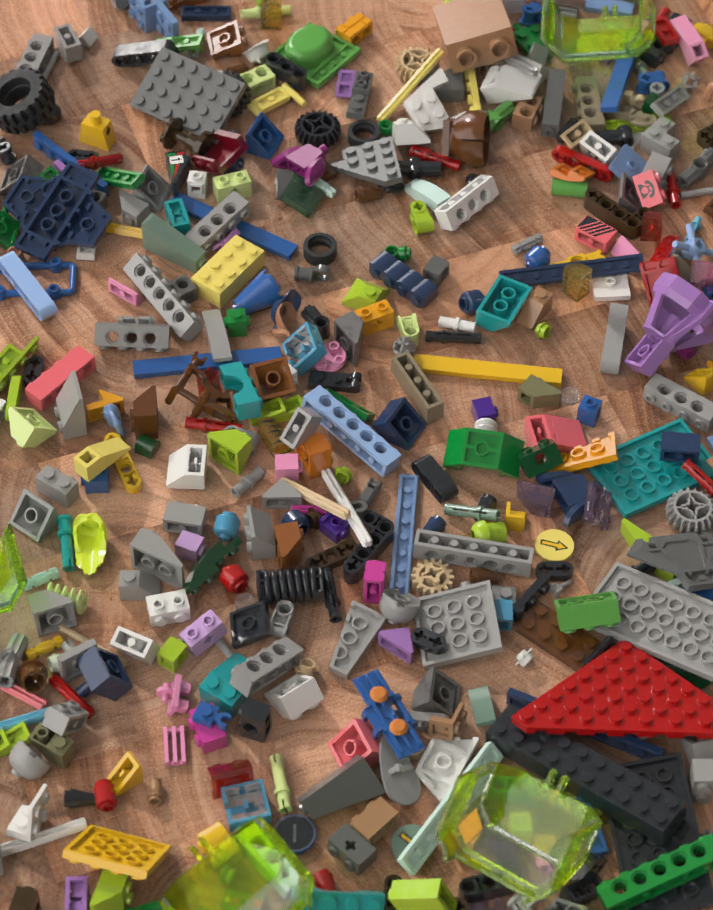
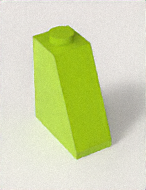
M441 878L393 880L392 887L388 892L389 901L396 910H456L457 900Z

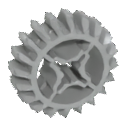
M687 487L685 491L680 489L678 493L674 492L672 497H669L665 507L666 519H668L669 525H673V530L679 529L680 534L682 532H695L698 534L701 531H710L713 527V499H710V494L705 495L703 490L698 492L696 487L694 490H690Z

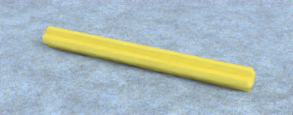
M437 48L378 114L376 118L378 122L388 119L444 56L443 50Z

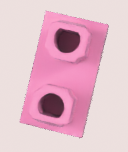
M179 674L175 675V681L170 684L164 683L163 687H159L156 692L157 697L161 698L162 703H167L168 700L166 715L171 717L175 712L185 714L189 706V700L181 699L179 696L187 697L191 690V684L182 681V675Z

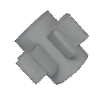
M686 71L684 77L680 76L683 79L680 85H685L684 89L686 91L688 88H691L694 92L695 86L700 87L697 80L701 78L694 77L695 71L692 74ZM688 77L694 79V81H692V85L686 83L688 81Z
M398 337V341H395L393 344V351L395 354L409 351L413 355L416 351L415 342L411 341V337Z

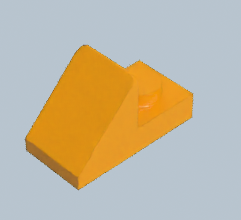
M100 389L98 390L100 401L85 405L86 417L89 423L104 418L102 412L107 404L116 405L120 413L125 412L122 397Z

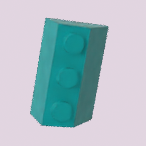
M499 274L476 310L475 322H477V326L491 332L509 327L533 290V287Z

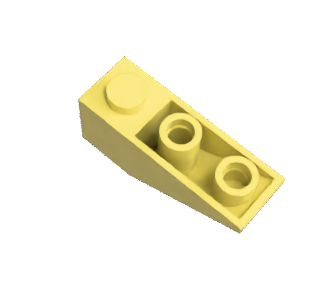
M119 437L87 446L73 457L75 472L87 482H90L127 453L131 447Z

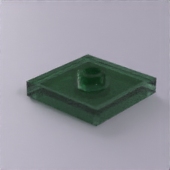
M295 173L279 200L309 218L325 191L315 185L312 187L306 186L305 179Z

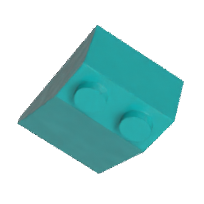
M237 652L213 669L198 686L201 700L208 704L213 702V705L219 707L221 712L229 713L233 719L238 714L241 704L244 705L247 700L245 695L229 684L233 667L247 660V658Z

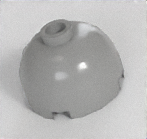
M386 588L381 595L379 604L383 616L388 619L387 621L393 625H399V623L403 624L413 620L420 609V600L408 592L402 595L399 594V589Z
M22 740L17 742L10 752L9 762L13 767L11 772L19 779L24 777L28 780H37L51 768L43 758L36 754Z

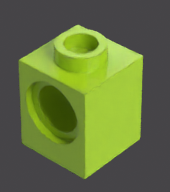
M170 636L157 652L158 665L175 673L188 657V645L183 640Z

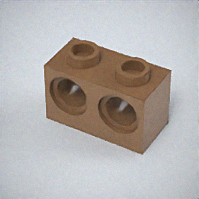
M534 95L532 99L519 100L512 114L511 126L531 132L533 126L538 124L539 114H543V97Z

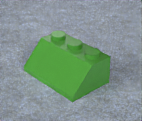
M614 591L554 600L560 632L574 633L576 629L584 628V630H594L596 626L600 625L613 627L616 626V623L621 622L618 598Z

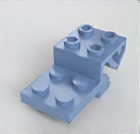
M128 0L131 18L136 20L139 28H142L146 34L158 30L164 37L179 36V23L169 11L168 0H152V2L151 0Z

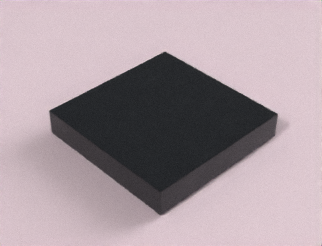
M265 600L229 613L232 647L235 650L271 637L268 602Z

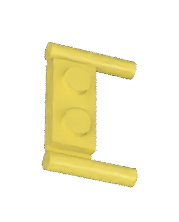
M284 82L282 86L252 100L246 106L258 117L260 112L265 114L290 101V97L302 107H305L307 102L291 86Z

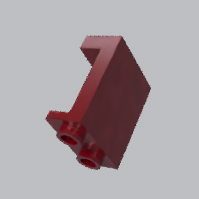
M218 129L214 133L218 143L204 157L194 154L192 158L197 169L222 175L248 149V146L241 134Z

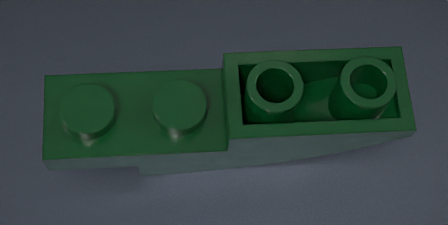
M239 536L225 547L219 540L197 560L183 587L186 595L191 593L193 596L202 589L200 586L202 583L209 584L216 578L214 574L220 570L218 566L226 561L223 557L227 554L231 557L239 551L238 546L243 543Z

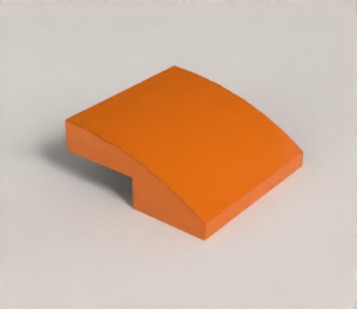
M561 163L553 167L549 175L566 181L580 182L591 178L596 172L583 165L572 168Z

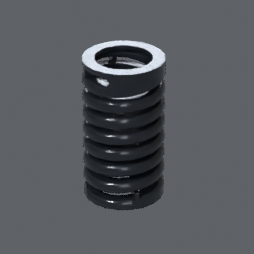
M321 565L317 567L309 566L307 570L305 567H301L299 570L296 567L292 568V570L285 568L284 572L281 568L277 569V571L270 569L269 572L267 570H256L258 602L265 600L269 606L273 605L274 595L275 604L277 605L281 601L282 593V600L289 601L290 595V602L295 604L296 590L299 603L304 602V592L307 603L312 601L311 593L315 602L324 601Z

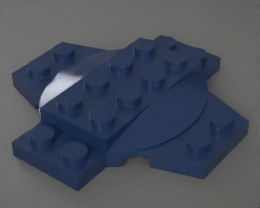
M71 161L67 163L60 175H55L50 180H43V177L20 175L2 202L3 206L21 223L23 230L15 242L14 248L44 263L53 251L56 252L58 248L67 245L95 248L113 220L112 216L95 202L92 190L101 178L100 174Z

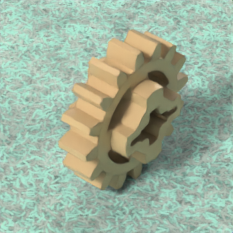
M434 558L431 559V562L424 559V564L418 562L417 568L413 567L412 588H416L417 594L423 592V596L452 589L454 583L453 569H449L448 563L442 565L441 559L438 563L435 562Z

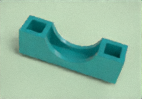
M241 361L219 365L220 381L224 390L231 389L234 392H238L233 395L234 411L238 420L261 417L263 401L261 397H258V390L256 387L254 388L252 378H249L248 369L244 368Z
M295 887L293 909L384 910L385 894L382 891L359 890L341 892L310 887Z

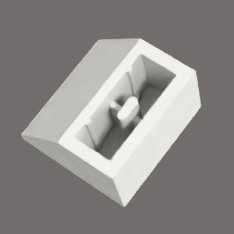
M187 444L169 455L166 488L205 490L208 461L207 445Z

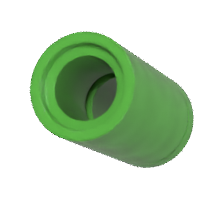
M553 177L551 195L585 199L588 181L573 182Z

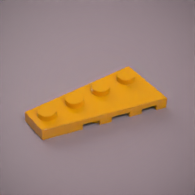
M614 431L608 433L609 437L602 440L599 437L591 440L592 444L587 446H576L570 453L561 452L560 455L564 463L543 473L554 471L574 472L579 469L591 468L618 460Z

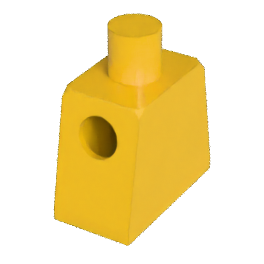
M94 110L81 123L79 142L109 152L117 141L110 119L102 117L99 111Z

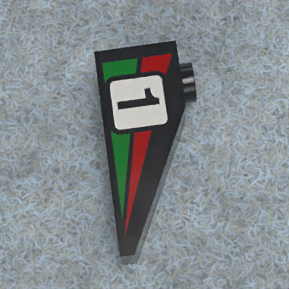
M186 150L165 152L166 168L173 197H177L189 175V167L192 166L191 157L187 156Z

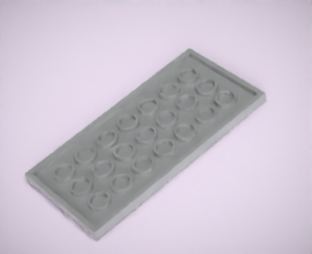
M616 561L593 594L614 591L618 598L621 622L616 623V626L613 627L596 626L594 631L606 636H612L613 639L619 642L629 641L633 646L649 655L713 682V601L692 592H687L682 588Z

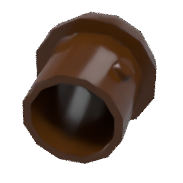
M26 660L17 670V681L26 692L31 694L40 693L47 684L48 670L38 660Z

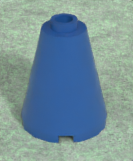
M263 270L234 299L232 308H245V313L248 315L272 306L276 300L282 299L284 295H279L280 287L269 273L266 275V270Z

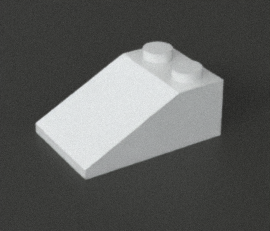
M495 65L490 67L480 90L487 104L502 103L507 100L511 102L532 99L543 76L538 73L536 77H531L513 66Z

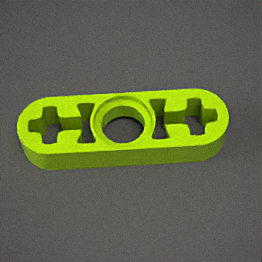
M12 375L5 409L6 421H9V407H19L23 386L22 375Z

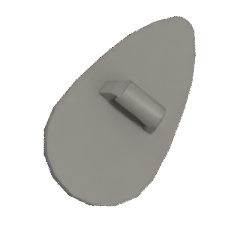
M383 736L379 746V763L384 789L395 803L403 806L414 804L421 794V785L415 769L408 757L401 760L397 758L386 737Z

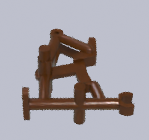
M194 352L191 358L192 363L188 364L183 375L172 386L165 399V403L171 405L176 395L180 394L195 405L190 417L198 418L204 412L224 422L237 423L238 418L234 411L233 395L236 392L228 389L221 393L208 382V377L198 368V366L204 365L207 357L199 359L197 357L199 352ZM192 374L201 380L199 384L205 389L200 397L184 389ZM226 403L227 407H224L220 404Z

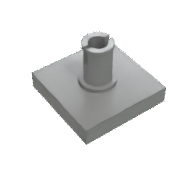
M94 638L78 646L74 644L72 639H68L69 645L66 641L62 643L61 647L65 652L58 655L57 660L60 678L64 682L68 683L83 675L76 659L93 645L98 646Z

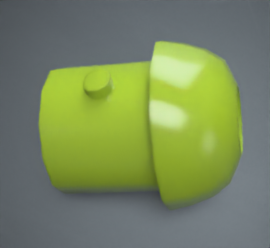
M480 520L471 527L470 537L506 543L507 529L503 521L486 523L485 520Z

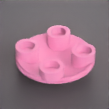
M336 341L325 343L324 346L327 354L312 367L317 371L335 372L346 363V352Z

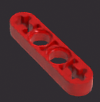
M557 145L551 152V156L555 161L564 163L572 168L583 165L596 172L592 177L602 182H610L615 175L608 169L609 165L565 146Z

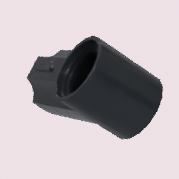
M621 125L617 130H603L598 133V136L611 145L619 144L622 147L627 144L631 147L634 144L632 128L629 125Z
M308 305L304 307L301 317L305 322L307 321L318 327L322 340L329 338V318L322 316L315 306Z

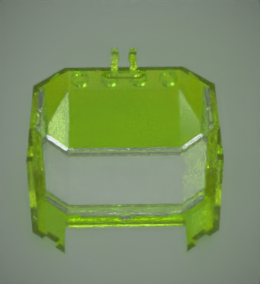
M491 761L457 776L434 835L437 843H440L444 863L455 858L524 896L526 899L520 905L523 906L548 898L567 883L588 859L603 821L592 807L563 792L569 780L568 776L563 775L560 778L557 788L552 786L557 776V770L552 768L544 782L519 767Z
M259 815L239 826L214 848L201 836L199 838L200 843L209 851L204 857L199 854L195 846H189V850L198 859V862L177 878L158 900L163 910H302L306 906L311 910L315 878L276 830Z

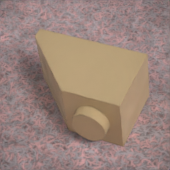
M583 118L562 133L560 137L570 149H574L580 145L579 142L590 130L593 131V129Z

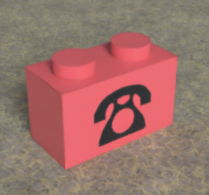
M651 169L632 177L642 207H648L653 210L666 205L665 199H667V194L664 189H661L660 183L662 180L658 172L656 173V171Z

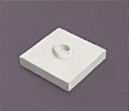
M627 275L590 279L594 301L630 300L631 294Z

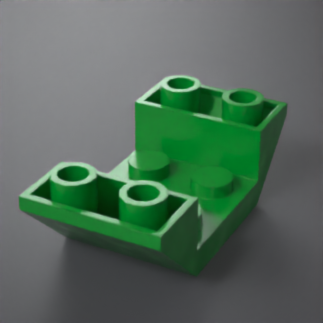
M468 427L449 430L442 467L462 470V466L498 471L499 476L518 479L521 465L516 454L520 453V450L524 448L525 441L496 431Z

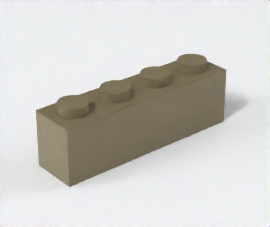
M406 351L393 356L391 372L426 423L443 417L444 401L410 352Z

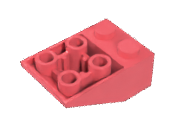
M547 414L525 417L524 433L530 447L538 445L537 442L545 438H551L556 443L560 453H570L574 447L579 445L582 447L587 446L579 420ZM543 453L537 454L535 460L542 459Z

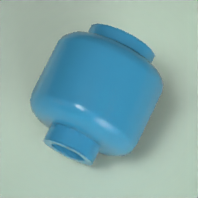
M224 511L222 514L217 515L213 532L218 536L219 540L229 542L230 539L237 538L241 521L237 514Z

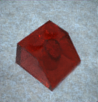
M238 759L231 763L215 764L207 767L208 782L213 800L222 798L221 787L254 781L253 767L249 759Z

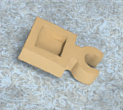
M625 90L621 104L633 105L641 109L645 96L640 94L634 96L633 91Z

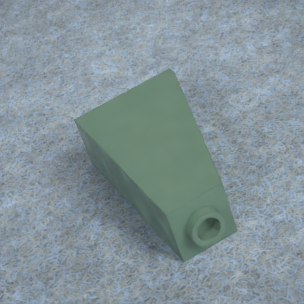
M151 213L141 223L144 249L195 274L207 263L206 251L154 213Z

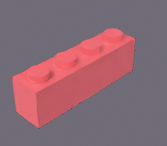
M78 345L73 350H70L61 360L56 361L51 368L44 371L36 380L27 385L25 388L26 400L43 412L56 401L71 371H76L78 382H80L96 369L95 357Z

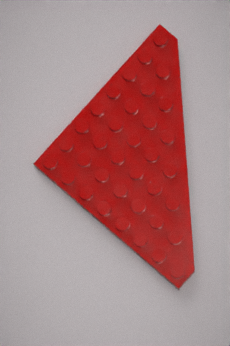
M620 641L512 715L511 723L525 733L534 734L535 731H547V734L577 732V735L607 733V736L637 734V737H654V734L667 735V738H684V735L697 736V739H713V698L643 650L633 646L629 641Z

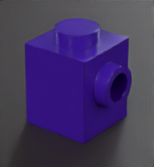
M491 397L472 400L471 413L475 422L482 418H490L496 421V417L499 416L497 406L493 405Z

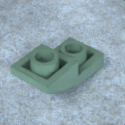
M488 686L467 690L476 727L493 724L496 717Z

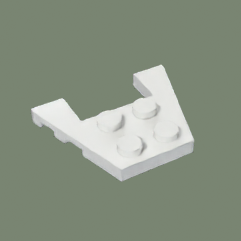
M442 68L438 69L403 103L412 122L426 133L443 130V120L449 118L434 89L448 83ZM464 111V112H462V113H460V114H458V115H455V116H453V117H451V118H455V119H456V118H458L459 116H461L462 114H464L466 111Z

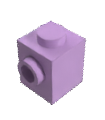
M182 530L174 544L177 557L194 563L197 562L207 549L204 537Z

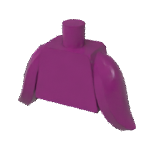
M306 144L302 147H292L273 158L270 163L276 169L294 171L296 175L305 179L306 186L312 187L321 179L326 170L327 161L325 155L329 153V149L325 144L318 148L311 144Z

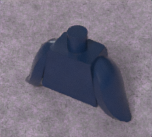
M554 471L535 476L536 482L539 485L550 488L552 495L566 515L563 525L567 529L590 512L593 506L594 493L600 491V485L597 481L588 483L582 474L575 475L568 471Z

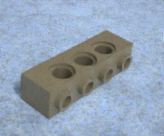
M596 76L575 77V84H572V94H575L574 105L578 107L576 109V116L580 120L584 118L594 133L598 135L599 131L605 129L604 115L600 110L601 100Z

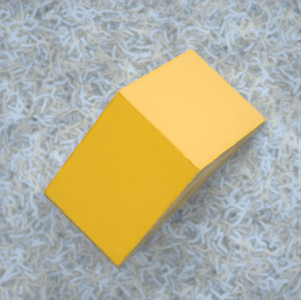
M696 368L683 377L702 396L713 390V368Z
M131 751L126 752L106 778L114 784L116 796L123 794L144 781L142 765Z

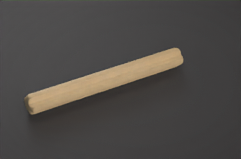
M285 476L281 478L300 492L302 498L343 520H348L351 517L349 509Z

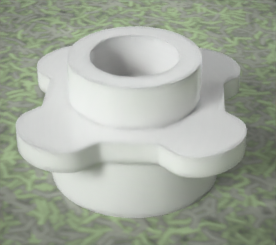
M533 649L521 651L516 657L518 661L515 665L520 664L524 668L535 657L531 653Z

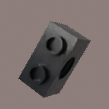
M247 698L245 704H241L238 711V716H240L238 727L241 728V736L265 743L272 728L271 705Z

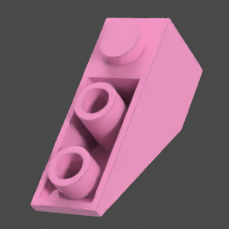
M686 15L669 20L680 37L679 45L688 67L703 62L709 57L703 39Z

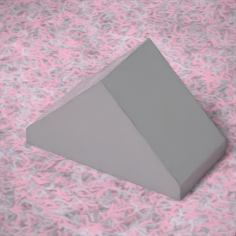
M283 479L262 494L263 509H291L292 505H302L301 493Z

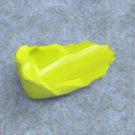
M97 513L80 514L73 523L76 566L83 570L84 575L88 574L90 576L96 573L97 568L104 563L107 553L108 532L106 524Z

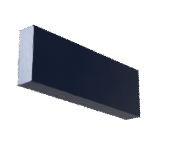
M182 5L181 21H231V6Z

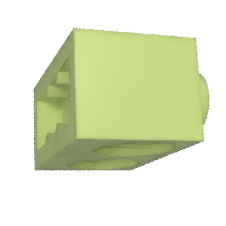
M266 64L240 74L251 89L252 97L249 99L276 88V76Z

